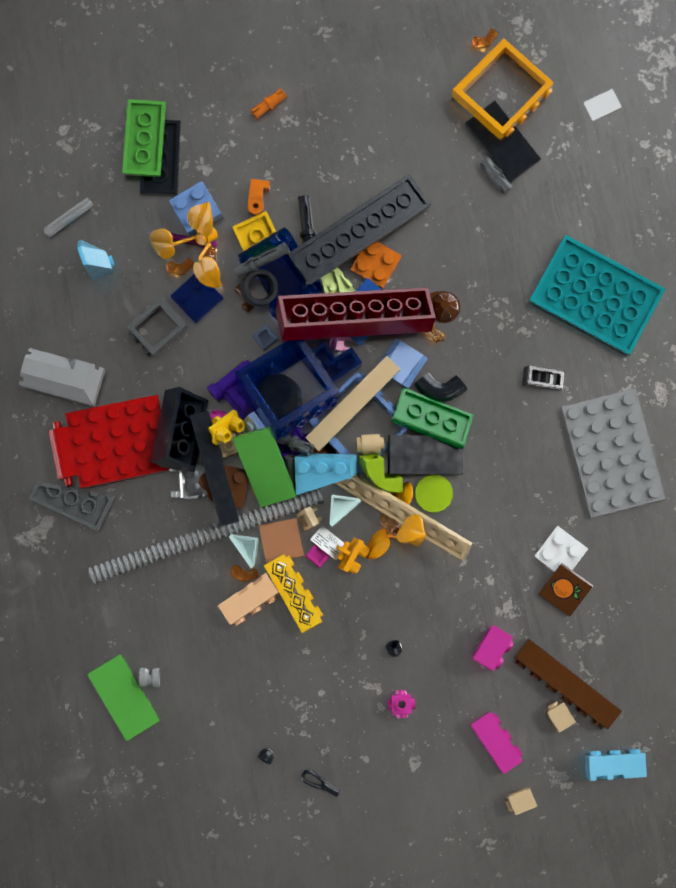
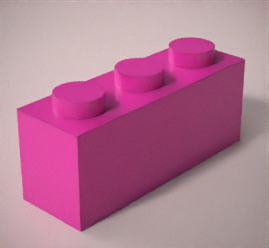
M487 712L472 722L470 726L500 771L505 774L523 762L521 759L523 754L518 746L513 747L510 740L512 737L506 729L503 731L499 726L501 721L496 713L491 714V712Z

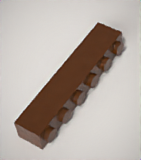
M527 639L514 655L516 659L515 664L523 670L528 668L532 671L530 675L539 682L541 679L546 682V688L554 694L559 692L563 696L561 699L570 706L573 703L577 706V712L585 718L587 716L591 717L594 720L592 723L600 730L603 727L609 729L622 712V710L530 639Z

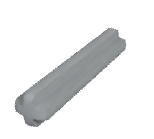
M85 198L43 229L44 233L48 237L53 236L92 208L93 203L89 198Z

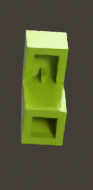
M377 453L359 456L360 466L364 474L373 483L389 492H403V477L399 474H384L383 457Z

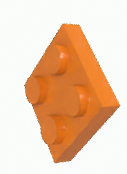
M376 242L358 255L350 271L364 279L368 277L378 287L384 289L402 255Z

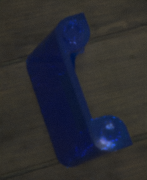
M284 227L238 254L239 262L242 264L248 258H254L283 242L288 245L290 252L297 248L298 245L289 230ZM287 255L259 268L271 272L278 282L277 296L269 304V312L276 320L275 310L278 296L323 293L319 280L308 287ZM258 277L267 294H269L270 285L268 281L263 277Z

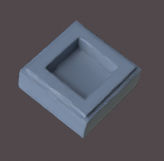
M267 324L252 335L263 351L279 340Z

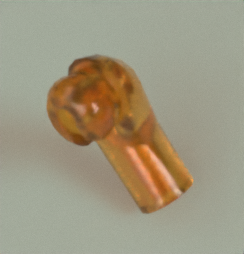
M491 28L486 37L474 36L472 38L473 46L477 49L490 47L497 37L498 31Z
M189 257L182 264L169 261L166 264V269L172 275H184L194 265V262Z
M434 322L432 332H426V335L434 342H442L445 340V333L438 330Z
M233 565L230 569L231 576L240 582H247L259 577L256 568L245 571L240 566Z

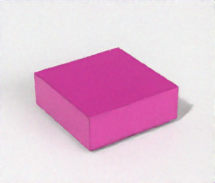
M316 544L305 555L319 569L330 557Z

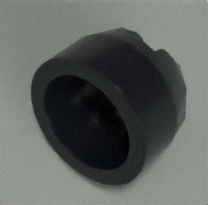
M392 640L387 643L386 650L390 656L398 657L402 652V645L399 640Z
M266 748L261 750L257 757L271 765L274 760V753L271 749Z

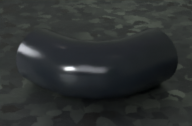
M428 372L414 384L425 396L440 402L451 401L468 390L457 375L445 383H440Z

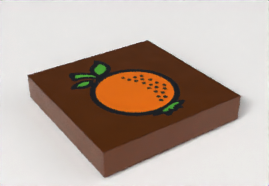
M561 563L541 589L539 595L571 616L593 585Z

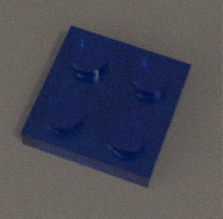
M195 274L170 295V298L195 324L199 323L224 300L215 288L203 285L196 278Z

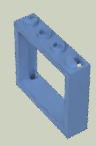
M356 372L307 418L310 425L315 428L320 423L318 418L356 382L359 384L366 376L363 373L360 375ZM379 391L372 399L392 419L396 407L390 401L386 402L382 398L383 393ZM397 424L401 429L395 435H404L409 428ZM335 437L328 442L338 454H351ZM388 441L384 444V449H381V453L377 454L382 456L388 450ZM357 461V473L361 475L364 472Z

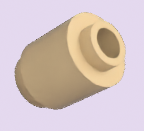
M380 434L356 437L357 453H381V449H384V437L380 438Z

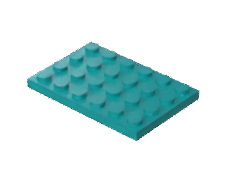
M565 234L529 302L629 356L666 289Z

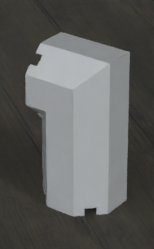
M29 348L28 352L30 355H25L20 371V377H23V381H19L21 387L95 407L105 373L104 368L99 367V369H96L94 364L77 359L71 361L70 358Z

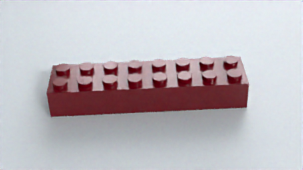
M428 287L278 296L275 310L282 341L432 332L436 319Z

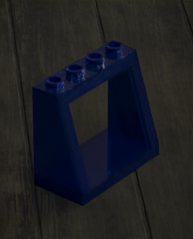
M305 340L285 341L235 372L237 392L251 410L255 412L264 426H270L276 441L281 437H287L291 431L297 427H303L307 421L319 417L323 411L335 407L340 401L339 390ZM302 361L326 391L277 420L255 387L268 375L279 374L297 362Z

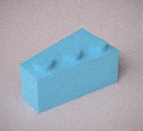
M301 453L296 456V495L352 478L357 474V454L312 453L310 456Z
M628 749V753H621L620 750H609V754H601V751H589V755H584L587 780L647 777L645 753L640 752V749Z

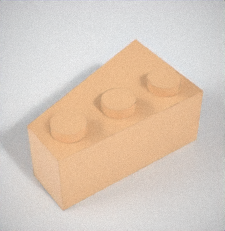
M264 573L259 579L253 583L251 582L247 587L223 601L218 607L230 625L235 624L238 626L246 620L244 617L249 613L253 616L262 610L260 606L266 602L270 605L278 599L277 595L280 593L268 575Z

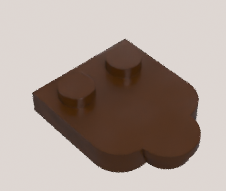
M224 465L235 507L242 509L249 480L245 469ZM203 473L199 478V485L206 491L208 500L213 502L206 474Z

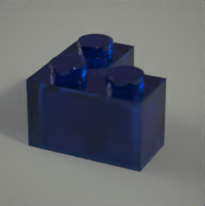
M323 342L309 352V356L330 387L362 366V361L352 347L335 357L326 342Z

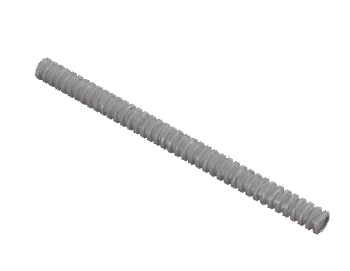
M320 488L311 490L304 494H299L295 498L270 504V506H265L264 508L259 507V510L253 509V512L248 511L247 514L242 513V516L238 515L239 522L220 527V524L214 523V526L208 525V528L202 527V530L197 529V532L185 533V536L180 535V538L174 537V540L168 539V542L157 543V546L151 545V548L140 549V552L134 551V554L123 555L122 558L118 557L115 561L114 559L111 562L106 561L104 565L101 563L98 567L97 565L94 568L89 567L88 574L93 584H96V581L101 582L102 579L113 578L115 574L118 576L119 573L130 572L132 568L135 570L136 567L147 566L149 562L152 564L153 561L156 560L158 562L159 559L163 560L166 556L168 558L172 554L175 556L177 552L180 554L183 550L185 552L189 548L192 550L194 546L197 548L200 544L202 546L206 542L209 544L211 540L213 542L217 538L220 540L223 536L233 535L234 532L237 534L239 533L238 531H244L245 528L250 529L251 526L254 528L256 524L261 525L262 522L267 523L268 520L271 522L273 518L278 519L279 516L290 515V512L301 511L302 508L305 509L307 506L318 505V502L324 503Z

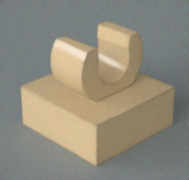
M310 506L296 514L304 531L313 528L322 520V517L316 518L314 514L318 510L316 507L311 508Z

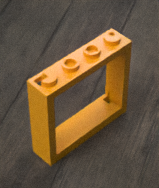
M503 38L453 88L451 96L499 140H502L505 136H511L515 131L514 127L517 124L521 125L527 119V114L530 111L534 112L540 106L539 102L543 98L547 99L553 92L554 82ZM506 53L542 87L504 126H501L465 92Z

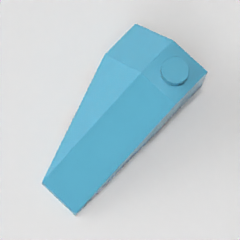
M78 241L77 249L83 266L92 280L114 273L112 267L115 266L112 255L108 256L106 251L85 241Z

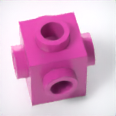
M406 690L395 691V695H391V699H387L388 711H392V715H396V718H408V714H412V709H415V697L411 698V694H407ZM399 701L405 702L404 708L398 707Z

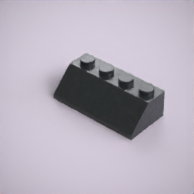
M181 387L165 390L151 458L152 463L168 469L195 472L199 449L190 421V415L205 412L208 405L207 399Z

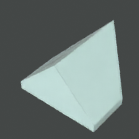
M331 495L330 526L336 525L358 506L361 500L354 497Z
M230 535L229 538L250 568L253 569L256 563L259 539L256 537Z

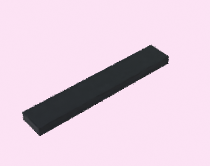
M209 411L190 415V421L220 527L239 522V517L218 444L212 443V435L208 429L212 426Z

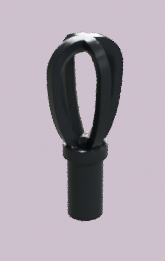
M305 769L301 774L302 781L311 787L325 790L336 797L341 791L328 784L327 781H324L321 776L310 769ZM305 774L313 775L322 785L306 780Z

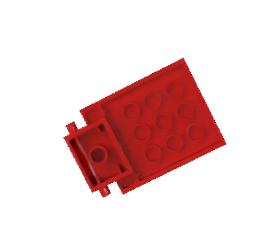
M158 395L65 413L66 427H61L60 421L53 422V429L48 431L58 480H64L65 486L73 485L72 478L78 477L80 488L82 489L169 471L168 468L151 462L161 413Z

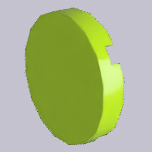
M440 475L423 477L415 489L417 504L423 510L430 513H438L445 510L453 498V489L450 482Z

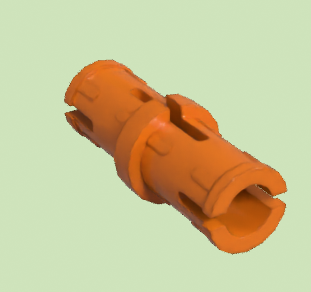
M279 88L269 97H264L261 103L250 109L253 116L255 115V118L259 119L269 110H274L277 104L287 98L286 93L282 92L283 89Z

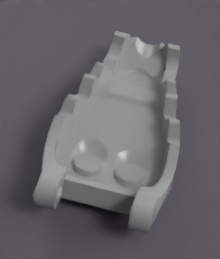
M197 461L195 472L169 469L171 472L178 471L179 491H172L171 498L189 500L206 496V491L199 485V478L205 473L202 462Z

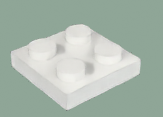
M556 526L534 557L554 572L561 563L573 570L588 548L562 528Z

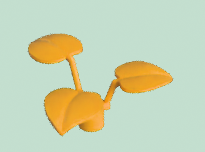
M209 202L195 205L188 210L187 218L189 225L197 230L195 236L173 242L171 232L166 229H157L150 234V241L154 251L163 259H169L174 256V246L196 239L199 245L205 246L198 257L199 261L193 265L196 278L203 285L211 288L222 286L217 263L210 257H203L208 248L211 247V242L218 237L217 231L213 227L212 211Z
M409 481L403 483V492H393L392 495L409 505L413 497L412 484ZM418 514L409 516L397 535H387V530L385 529L375 532L367 544V547L370 549L366 556L367 560L377 559L384 555L389 548L390 538L398 539L401 543H411L414 546L421 545L424 537H426L421 516Z

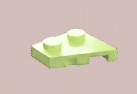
M336 268L320 279L323 293L356 291L352 287V283L344 277L339 268Z

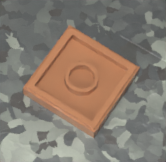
M297 518L259 525L266 563L283 553L286 557L289 555L291 559L304 556Z

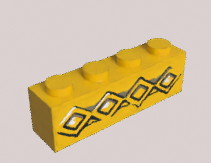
M283 553L265 563L264 567L303 633L321 623L320 617L323 614L318 606H313L311 600L314 598L309 589L304 590L301 585L304 580L300 573L295 574L292 566L295 564L289 555L286 557Z

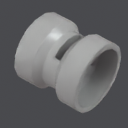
M140 668L139 686L146 687L147 685H152L153 687H160V668H153L152 670Z

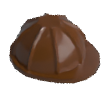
M447 291L430 293L436 321L448 323L457 318L461 306L456 295Z

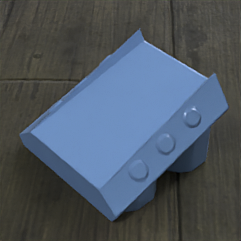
M398 339L394 340L382 358L383 360L388 356L401 369L391 381L407 389L412 385L417 374L428 359Z

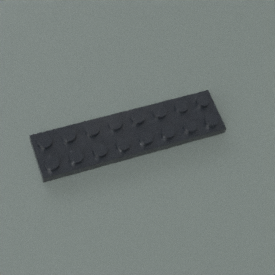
M408 174L287 254V257L309 287L430 207L431 204Z

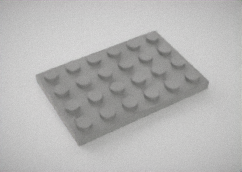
M636 388L561 407L590 518L666 499Z

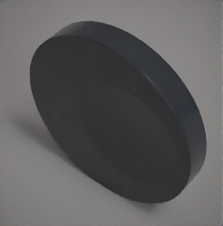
M271 374L262 378L254 386L249 397L250 413L255 412L264 426H270L271 429H279L290 424L298 415L302 405V393L299 385L284 374Z

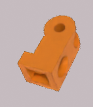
M251 179L247 206L252 216L264 212L263 196L264 191H270V181Z

